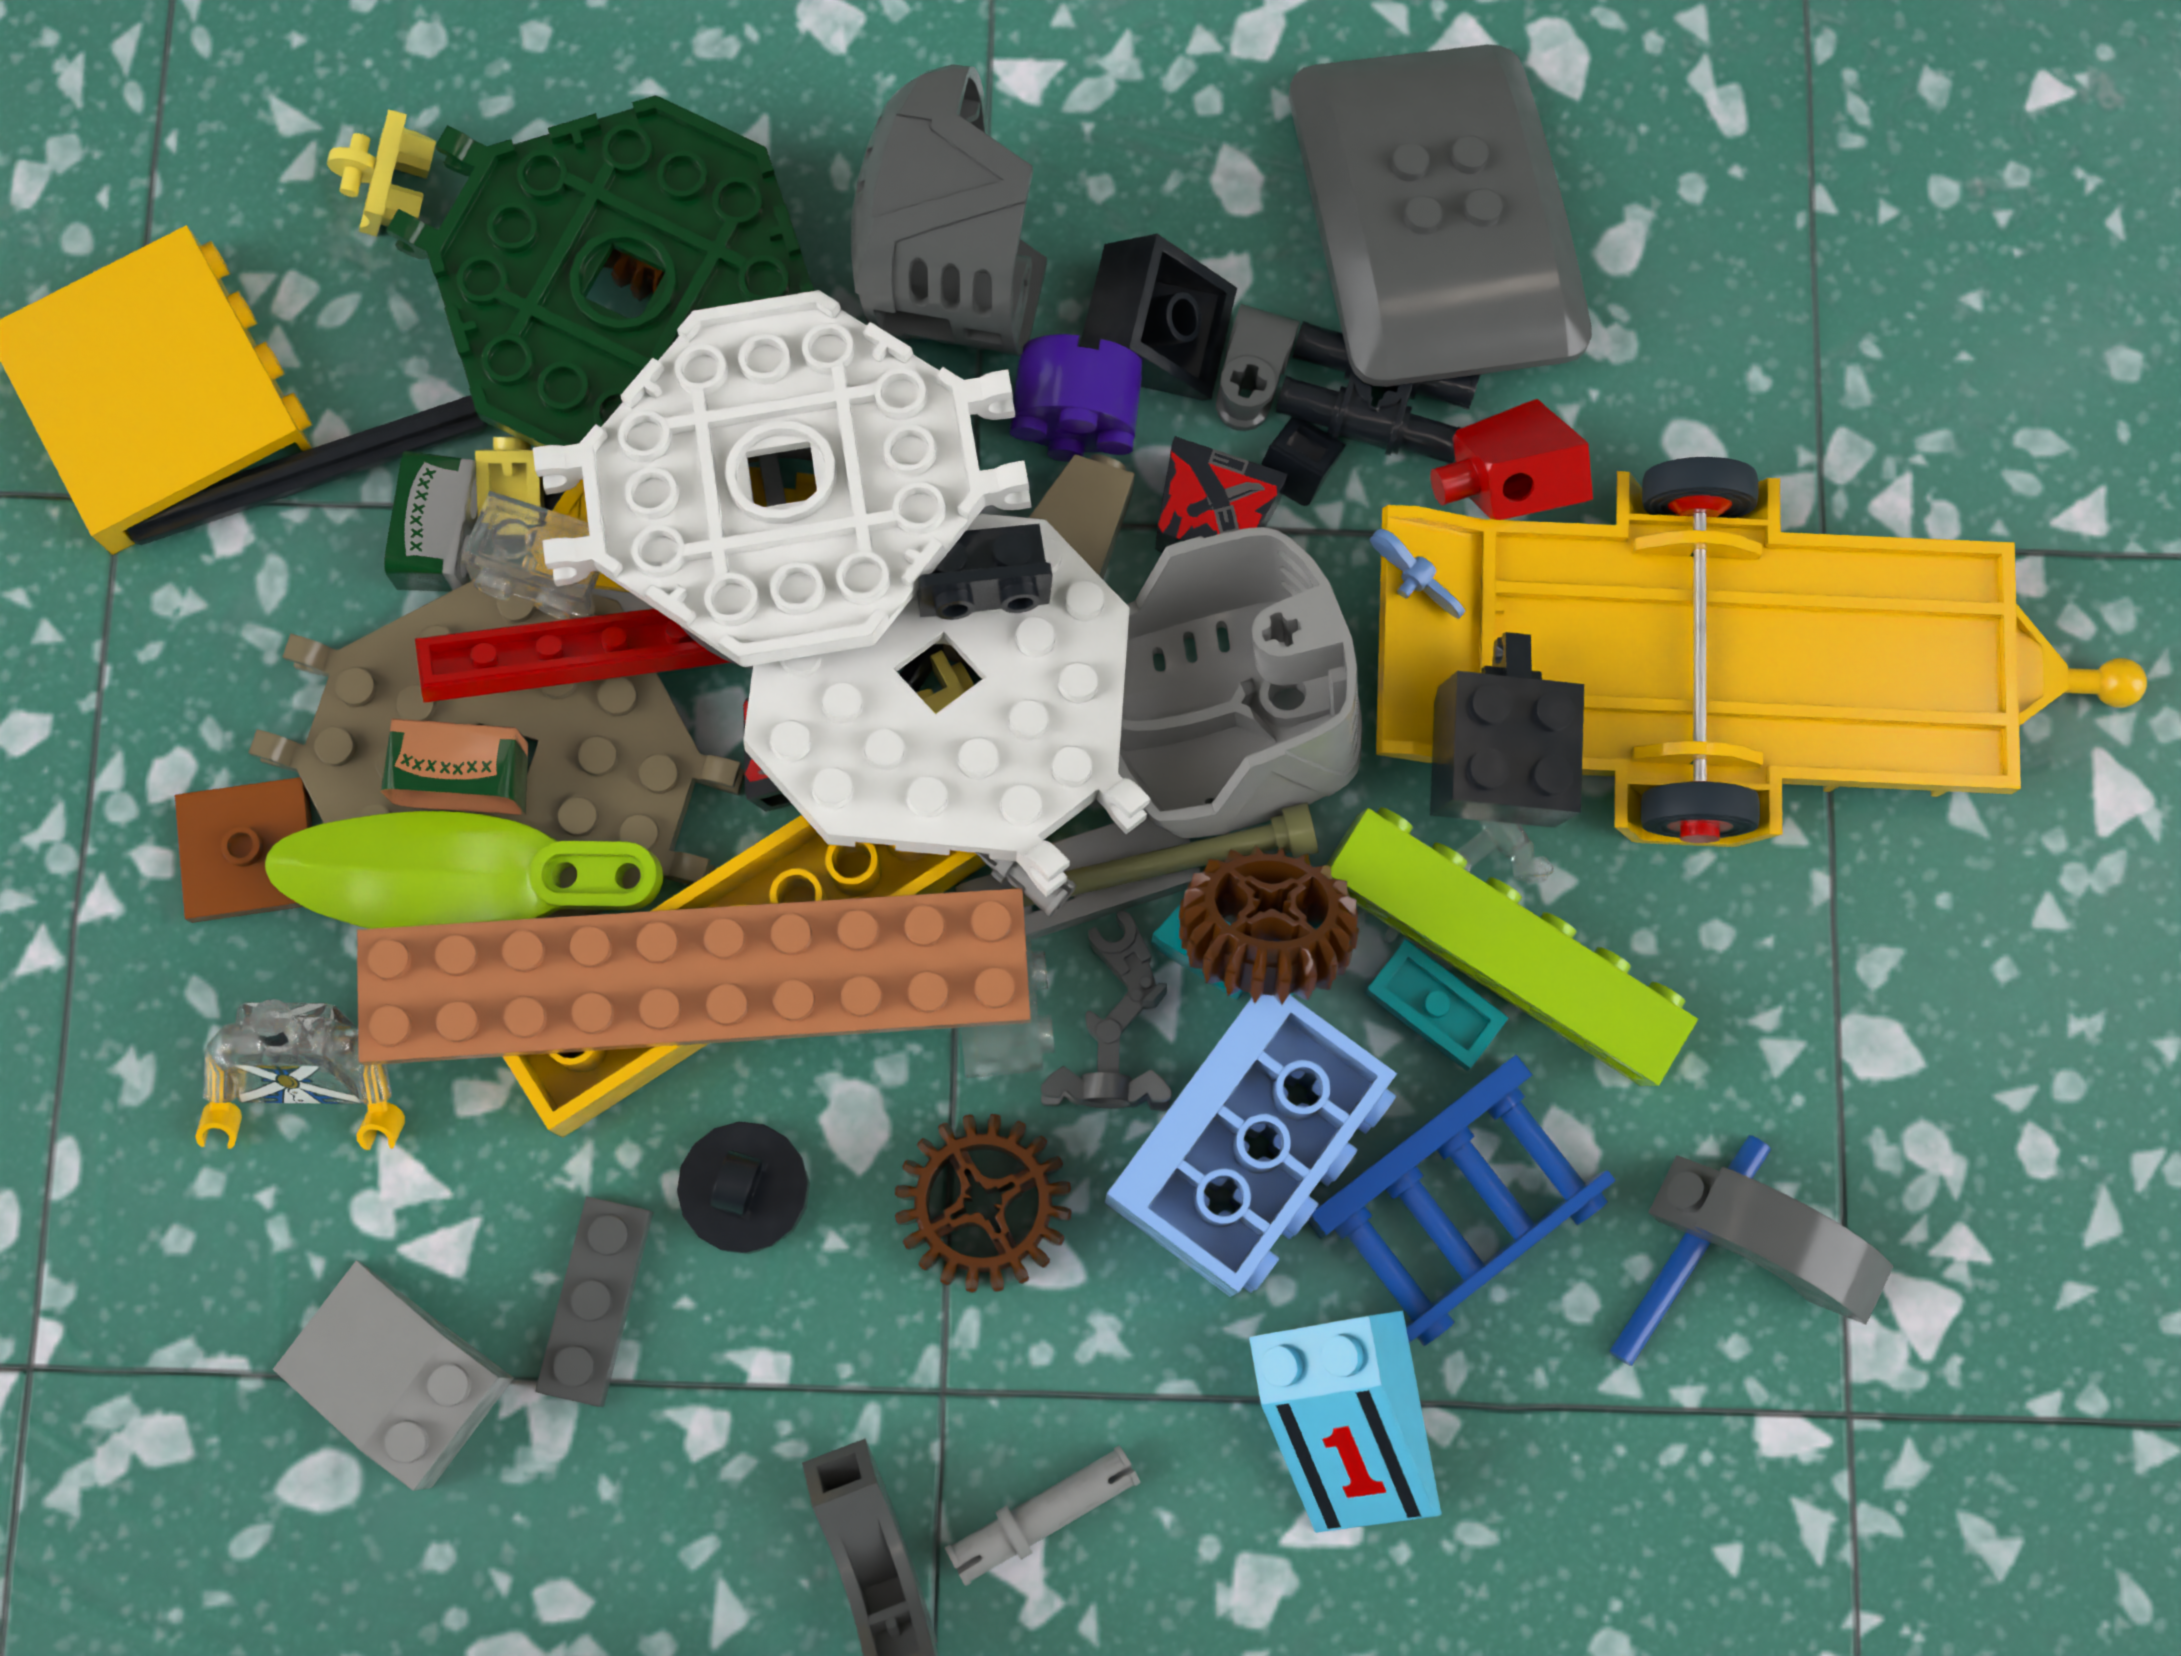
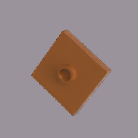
M301 777L175 795L185 920L195 923L304 907L281 893L270 882L265 869L267 854L274 844L291 834L312 827L310 795Z

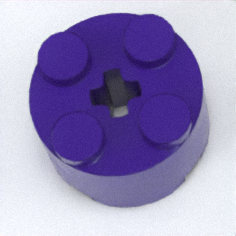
M1046 335L1027 341L1023 346V351L1018 361L1013 400L1015 417L1011 418L1010 435L1020 440L1032 441L1047 446V455L1054 460L1070 462L1075 454L1084 457L1085 452H1104L1112 455L1130 454L1134 446L1141 390V358L1127 347L1100 339L1099 350L1078 347L1080 335Z

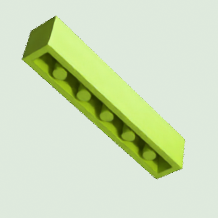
M1380 807L1376 813L1367 808L1356 815L1326 864L1331 867L1333 879L1347 881L1349 897L1356 899V905L1639 1086L1660 1085L1698 1021V1018L1682 1009L1686 1002L1682 996L1657 982H1651L1649 987L1627 974L1631 965L1626 960L1605 948L1597 947L1594 952L1573 939L1577 931L1559 917L1547 912H1543L1538 917L1518 904L1522 899L1521 894L1506 883L1493 877H1488L1486 882L1480 880L1464 869L1468 863L1467 860L1453 849L1438 842H1434L1430 848L1410 835L1413 826L1393 811Z

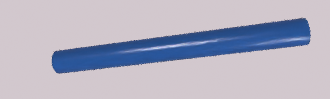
M1749 1135L1728 1169L1753 1179L1770 1153L1771 1148L1762 1140ZM1685 1233L1609 1350L1613 1356L1629 1366L1633 1365L1711 1242Z

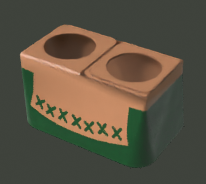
M392 719L381 793L391 803L404 807L521 815L523 812L526 815L528 742L515 727Z

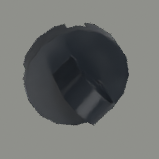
M739 1121L714 1128L694 1143L680 1167L677 1195L684 1219L699 1238L722 1251L751 1254L761 1251V1249L772 1247L781 1239H785L794 1232L807 1209L810 1181L803 1158L787 1137L764 1124Z

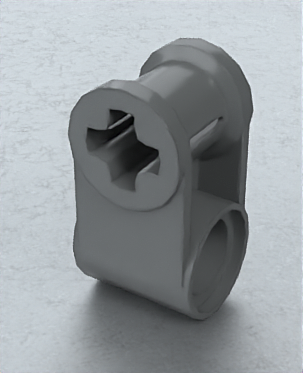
M1240 305L1225 355L1226 361L1221 373L1220 387L1216 398L1218 417L1226 426L1234 430L1248 431L1256 429L1265 422L1271 409L1280 376L1285 373L1300 321L1248 305ZM1241 389L1252 391L1250 398L1239 396Z

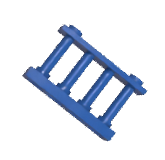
M1517 1055L1502 1064L1316 1208L1307 1220V1223L1320 1239L1333 1230L1341 1240L1346 1236L1350 1239L1411 1320L1405 1324L1409 1343L1417 1338L1423 1346H1426L1455 1323L1448 1312L1566 1219L1571 1217L1575 1224L1579 1225L1600 1210L1608 1202L1601 1192L1616 1181L1611 1173L1606 1170L1584 1182L1522 1104L1521 1100L1525 1096L1518 1086L1530 1078L1532 1074ZM1486 1111L1494 1121L1499 1117L1504 1121L1564 1198V1200L1536 1222H1533L1470 1141L1475 1136L1467 1126ZM1434 1151H1437L1443 1160L1448 1157L1452 1159L1513 1237V1240L1485 1262H1482L1419 1181L1424 1175L1416 1165ZM1384 1190L1392 1199L1399 1196L1462 1278L1461 1281L1433 1303H1431L1368 1221L1373 1215L1365 1205Z

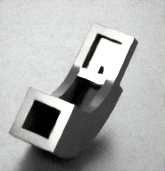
M1676 1155L1648 1212L1658 1222L1723 1247L1765 1268L1791 1285L1808 1302L1865 1325L1894 1267L1868 1242L1806 1204L1728 1168L1722 1167L1718 1171Z
M866 1438L802 1462L812 1508L838 1567L855 1620L863 1656H938L935 1645L937 1638L920 1582L893 1505Z

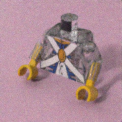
M270 999L263 1002H244L240 1004L237 1009L235 1023L224 1025L207 1044L204 1057L203 1098L210 1101V1103L203 1108L195 1137L198 1145L205 1147L209 1129L218 1128L228 1134V1149H231L235 1145L242 1120L240 1109L231 1103L236 1098H238L240 1103L367 1104L368 1111L356 1134L357 1142L365 1150L371 1149L377 1136V1130L387 1136L389 1148L393 1149L405 1124V1115L396 1105L387 1102L392 1097L387 1064L363 1065L358 1062V1027L335 1005L328 1003H286L281 1000Z

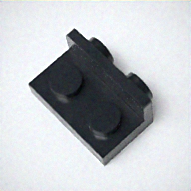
M1040 523L965 531L932 574L920 576L919 590L917 591L920 617L938 616L941 619L955 620L967 617L977 611L1003 609L1009 613H1023L1036 608L1038 605L1049 604L1053 574L1051 564L1045 560Z

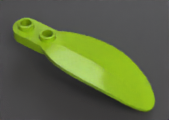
M450 811L397 812L319 824L281 839L272 846L265 860V869L270 882L285 896L313 912L367 929L545 918L562 909L636 910L650 904L659 894L663 883V870L658 858L639 844L619 841H558L535 828L516 821L483 814ZM574 866L577 870L576 881L570 887L562 888L560 884L562 871L567 867ZM638 867L641 874L639 883L633 888L625 889L622 882L624 873L630 868Z

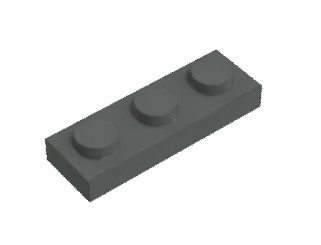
M586 1196L538 1378L536 1393L604 1407L654 1212Z

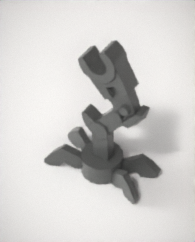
M1123 909L1116 913V922L1124 933L1121 940L1117 942L1104 940L1095 926L1088 930L1089 946L1093 952L1101 958L1128 989L1127 994L1105 1019H1101L1092 1011H1087L1085 1014L1086 1027L1090 1035L1098 1042L1097 1072L1083 1074L1079 1077L1065 1066L1060 1067L1051 1073L1041 1085V1104L1043 1106H1059L1062 1100L1066 1098L1075 1105H1085L1094 1108H1135L1147 1101L1151 1110L1167 1111L1169 1109L1172 1091L1163 1078L1153 1070L1145 1072L1134 1080L1128 1075L1119 1074L1120 1035L1143 1009L1156 1008L1167 994V983H1158L1156 985L1149 964L1152 956L1136 927L1134 919Z

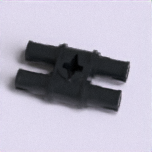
M1303 321L1292 358L1344 372V379L1349 380L1347 387L1341 386L1338 392L1286 375L1275 413L1328 427L1327 434L1332 435V439L1338 440V437L1342 436L1385 449V454L1391 456V453L1398 454L1399 449L1447 464L1454 462L1453 436L1462 427H1456L1412 414V407L1408 406L1407 402L1408 399L1414 400L1416 394L1469 410L1480 374L1383 386L1382 388L1385 389L1383 399H1379L1377 406L1373 407L1371 405L1373 397L1370 396L1373 385L1363 382L1354 374L1349 364L1343 333Z

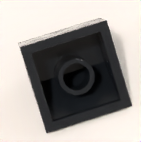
M1157 233L1104 244L1079 347L1099 350L1100 339L1118 343L1132 350L1141 358V387L1202 401L1210 400L1215 386L1237 287Z

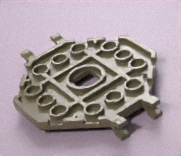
M501 567L481 575L339 650L302 636L290 634L282 657L287 661L294 662L293 667L298 670L328 677L305 745L257 729L249 750V754L261 758L260 761L264 764L298 772L324 823L378 814L412 811H450L483 814L528 825L558 841H619L639 844L658 858L663 870V879H669L688 886L716 869L707 858L684 852H674L695 784L699 783L739 796L745 778V770L741 769V762L715 755L706 756L700 753L657 672L424 703L420 686L415 638L624 612L617 600L564 585L556 586V584L531 582V576ZM392 719L515 727L524 738L537 741L538 744L527 774L526 815L523 812L521 815L412 808L391 803L381 793ZM574 866L567 867L562 871L560 875L562 888L570 887L576 881L577 870ZM638 867L630 868L624 873L622 882L625 889L633 888L639 883L641 874ZM562 909L545 918L597 915L605 910Z

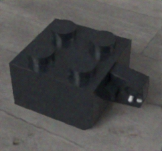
M1511 632L1503 633L1502 637H1498L1494 641L1492 666H1484L1481 668V673L1456 671L1438 686L1434 701L1430 816L1555 828L1581 813L1584 684L1542 680L1541 671H1532L1531 635Z

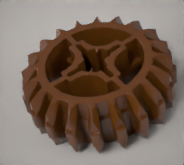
M1255 845L1248 856H1243L1237 851L1230 849L1224 862L1217 859H1209L1203 872L1193 873L1192 881L1188 885L1184 899L1180 903L1179 938L1181 939V948L1187 950L1190 967L1202 969L1206 984L1224 981L1228 997L1240 990L1249 992L1254 1004L1262 995H1273L1283 1005L1290 993H1295L1308 1001L1315 987L1330 990L1336 976L1345 975L1346 968L1351 963L1352 951L1357 947L1359 928L1357 927L1358 910L1356 909V899L1349 897L1347 881L1333 879L1330 865L1312 867L1308 853L1295 859L1286 856L1283 847L1276 854H1264Z
M972 1114L963 1117L966 1136L955 1139L952 1128L948 1123H943L938 1126L941 1138L946 1143L945 1146L937 1151L932 1143L925 1138H922L917 1143L921 1153L930 1159L925 1167L915 1161L905 1160L902 1169L908 1175L918 1178V1183L916 1187L908 1185L896 1186L895 1195L903 1200H913L914 1209L897 1212L895 1219L899 1225L917 1222L919 1230L909 1234L903 1240V1244L908 1250H911L927 1242L931 1249L921 1257L918 1263L924 1271L931 1269L940 1258L947 1262L941 1273V1283L947 1286L951 1285L955 1280L958 1269L968 1271L965 1281L966 1291L975 1293L979 1287V1273H990V1283L993 1291L1001 1292L1004 1290V1280L1001 1271L1012 1267L1015 1278L1020 1284H1024L1029 1280L1028 1272L1021 1263L1029 1255L1037 1265L1042 1268L1047 1267L1050 1259L1045 1252L1037 1247L1042 1239L1056 1246L1063 1244L1065 1240L1064 1235L1048 1226L1050 1219L1058 1221H1069L1071 1219L1072 1210L1070 1208L1052 1206V1197L1069 1194L1071 1192V1185L1068 1181L1049 1183L1047 1176L1058 1172L1063 1167V1162L1059 1156L1052 1157L1042 1164L1037 1160L1036 1157L1044 1151L1048 1144L1046 1138L1042 1135L1038 1136L1027 1148L1020 1144L1026 1131L1025 1123L1017 1121L1012 1126L1007 1138L999 1135L1001 1130L1000 1115L991 1114L988 1119V1133L977 1134L975 1118ZM977 1150L1001 1152L1020 1162L1026 1169L1004 1178L989 1179L979 1172L968 1152ZM951 1162L960 1179L961 1194L957 1202L945 1209L943 1214L931 1220L929 1200L933 1184L944 1167ZM970 1173L978 1187L982 1186L987 1194H992L996 1191L1001 1193L1010 1187H1014L1001 1194L1002 1204H994L995 1209L999 1211L995 1219L1001 1229L1000 1233L995 1232L990 1221L985 1220L980 1212L971 1215L966 1213L953 1220L955 1217L966 1212L965 1202H973L972 1197L968 1195L972 1191V1187L966 1177L967 1174ZM1036 1186L1039 1195L1037 1218L1029 1234L1017 1245L1005 1221L1006 1211L1013 1201L1022 1196V1193ZM969 1226L979 1227L989 1235L999 1255L989 1258L966 1256L948 1247L940 1238L952 1231L956 1232Z

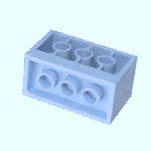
M1290 994L1283 1005L1273 995H1262L1255 1004L1251 998L1106 1195L1105 1204L1229 1297L1239 1293L1242 1287L1252 1293L1253 1290L1256 1291L1279 1260V1257L1269 1251L1279 1236L1282 1234L1289 1240L1293 1235L1296 1236L1319 1203L1309 1197L1319 1181L1327 1187L1332 1181L1335 1182L1358 1149L1348 1143L1357 1128L1364 1134L1371 1127L1374 1128L1396 1098V1095L1389 1091L1387 1087L1397 1073ZM1286 1083L1287 1085L1294 1086L1299 1083L1308 1090L1306 1097L1311 1102V1106L1306 1103L1295 1106L1287 1099L1289 1092L1283 1087V1084ZM1248 1135L1255 1139L1262 1135L1270 1142L1268 1150L1273 1154V1159L1262 1156L1257 1161L1249 1156L1247 1153L1249 1144L1244 1140V1136ZM1207 1187L1214 1191L1219 1190L1221 1187L1228 1189L1232 1194L1230 1203L1235 1207L1234 1214L1232 1215L1225 1210L1218 1215L1213 1214L1207 1208L1210 1199L1204 1194V1189Z

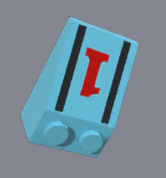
M1403 1311L1249 1337L1261 1406L1315 1533L1442 1515Z

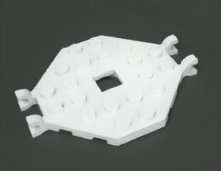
M820 290L692 311L677 329L679 337L658 361L652 358L620 395L622 399L621 405L602 427L595 424L579 444L567 446L548 445L533 448L535 472L538 477L543 476V486L547 495L570 490L581 479L584 482L590 536L542 540L545 565L547 569H553V578L556 586L580 582L587 578L590 572L599 571L742 667L875 645L919 590L920 576L932 574L985 506L993 505L1002 510L1032 508L1025 461L1011 462L994 469L979 471L970 415L978 414V416L990 420L1015 417L1008 369L991 372L979 378L963 380L944 367L939 371L915 356L912 347L875 324L870 322L868 325H865L841 310L839 302ZM811 447L817 491L804 501L768 507L754 504L748 458Z
M979 513L966 531L1040 523L1045 560L1051 564L1053 574L1049 604L1038 605L1036 608L1023 613H1009L1003 609L977 611L961 619L946 620L938 616L920 617L916 592L873 646L753 665L743 739L745 751L828 845L855 847L856 842L895 845V851L949 855L950 850L990 854L989 859L1016 861L1025 870L1037 888L1047 897L1067 881V876L1063 871L1069 867L1070 861L1056 846L1044 839L1095 800L1107 810L1110 817L1125 834H1128L1146 819L1147 814L1143 808L1150 803V797L1135 782L1128 778H1122L1118 774L1130 608L1046 520ZM947 644L951 645L982 680L935 714L897 671L932 645Z

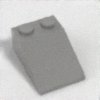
M355 1261L273 1368L282 1379L360 1451L413 1491L429 1489L434 1486L514 1379V1377L360 1261Z

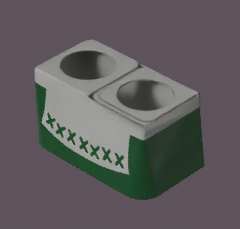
M404 451L400 462L385 550V573L397 590L451 592L469 581L475 545L474 537L478 527L476 462L470 459Z

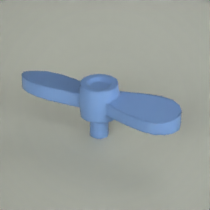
M1385 529L1376 530L1370 539L1372 546L1384 558L1403 571L1401 577L1404 583L1397 590L1398 594L1407 599L1414 590H1423L1447 613L1459 619L1464 614L1465 609L1451 593L1433 579L1436 574L1434 565L1421 556L1414 558L1406 546L1393 533Z

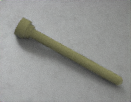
M1308 803L1282 808L1283 815L1270 817L1271 824L1064 871L1067 878L1077 885L1071 896L1206 866L1209 859L1224 861L1230 849L1237 851L1243 856L1250 855L1255 845L1262 852L1276 849L1279 851L1283 847L1285 854L1292 853L1293 858H1299L1307 853L1308 855L1319 853ZM1023 894L1024 907L1035 905L1031 899Z

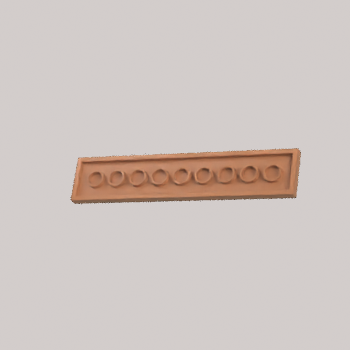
M1022 888L357 930L358 1062L363 1065L1031 1023Z

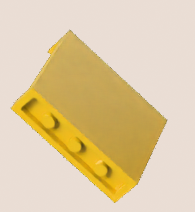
M187 225L0 319V362L90 535L112 555L135 544L127 529L294 442L302 451L312 448L303 430L312 426L310 418L294 392L286 396L283 395L275 380L285 375L278 359L266 341L256 345L248 330L258 324L241 293L236 291L229 295L221 278L231 274L225 261L212 241L201 245Z

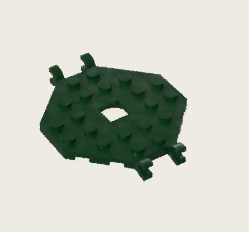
M657 95L632 102L634 107L632 109L599 119L595 113L549 127V134L513 144L512 139L485 146L447 125L435 147L438 152L447 156L443 162L446 168L461 175L469 176L449 213L438 230L398 209L386 230L390 236L398 239L395 246L399 251L417 259L423 260L427 258L430 261L443 299L444 310L456 349L470 386L469 390L474 407L480 419L535 447L579 444L595 424L602 427L621 405L622 399L620 395L652 358L658 361L679 337L677 329L692 311L815 291L765 146ZM613 249L665 273L643 314L635 318H627L586 298Z

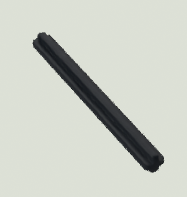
M469 395L228 476L128 528L127 531L135 544L144 545L402 458L404 451L420 452L480 432L488 427V423L480 419L475 410L472 397Z

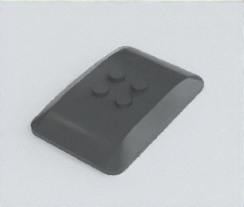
M1487 44L1316 64L1302 68L1294 75L1289 88V103L1349 364L1357 377L1370 385L1387 387L1563 364L1577 360L1585 353L1592 338V326L1577 256L1541 120L1523 65L1516 54L1503 46Z

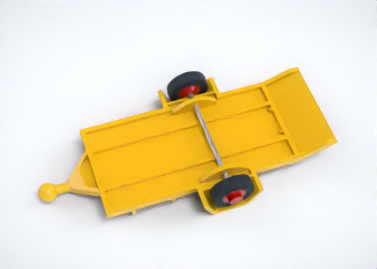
M1689 457L1666 461L1649 468L1645 472L1642 487L1630 472L1617 471L1616 525L1490 520L1420 506L1387 505L1382 508V529L1393 533L1406 546L1414 558L1421 556L1430 561L1436 568V574L1433 579L1461 603L1465 612L1459 619L1453 617L1423 590H1414L1407 599L1401 597L1397 590L1404 583L1401 577L1403 571L1381 555L1376 755L1432 763L1434 701L1438 686L1456 671L1481 673V668L1484 666H1492L1494 641L1498 637H1502L1503 633L1531 635L1532 671H1541L1542 680L1584 684L1582 775L1615 777L1614 827L1631 842L1737 847L1783 835L1782 784L1823 786V792H1831L1838 787L1931 791V797H1938L1948 791L2013 794L2021 789L2020 725L2063 693L2096 694L2108 706L2125 708L2137 703L2143 697L2147 687V677L2142 667L2135 661L2127 658L2111 659L2101 665L2099 669L2068 668L2067 663L2016 604L2015 542L1781 532L1780 478H1766L1758 482L1756 470L1751 465L1734 459Z

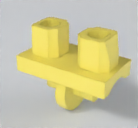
M388 109L376 157L368 153L371 139L360 133L352 135L350 147H337L329 151L327 166L332 172L342 177L339 189L341 194L357 197L360 184L370 183L359 232L377 237L380 225L388 227L398 209L419 218L424 193L391 184L394 169L427 179L436 141L416 131L404 128L406 114Z

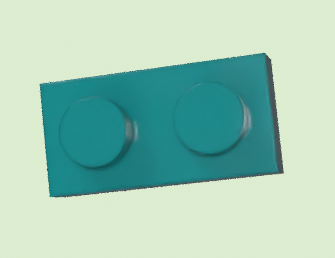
M1407 939L1403 941L1364 992L1465 1071L1472 1068L1509 1019L1504 1013Z

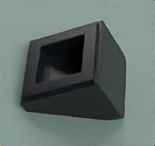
M1291 417L1269 446L1261 465L1286 473L1287 478L1283 495L1302 506H1308L1341 456L1346 444L1340 440L1332 439L1331 435L1307 421Z

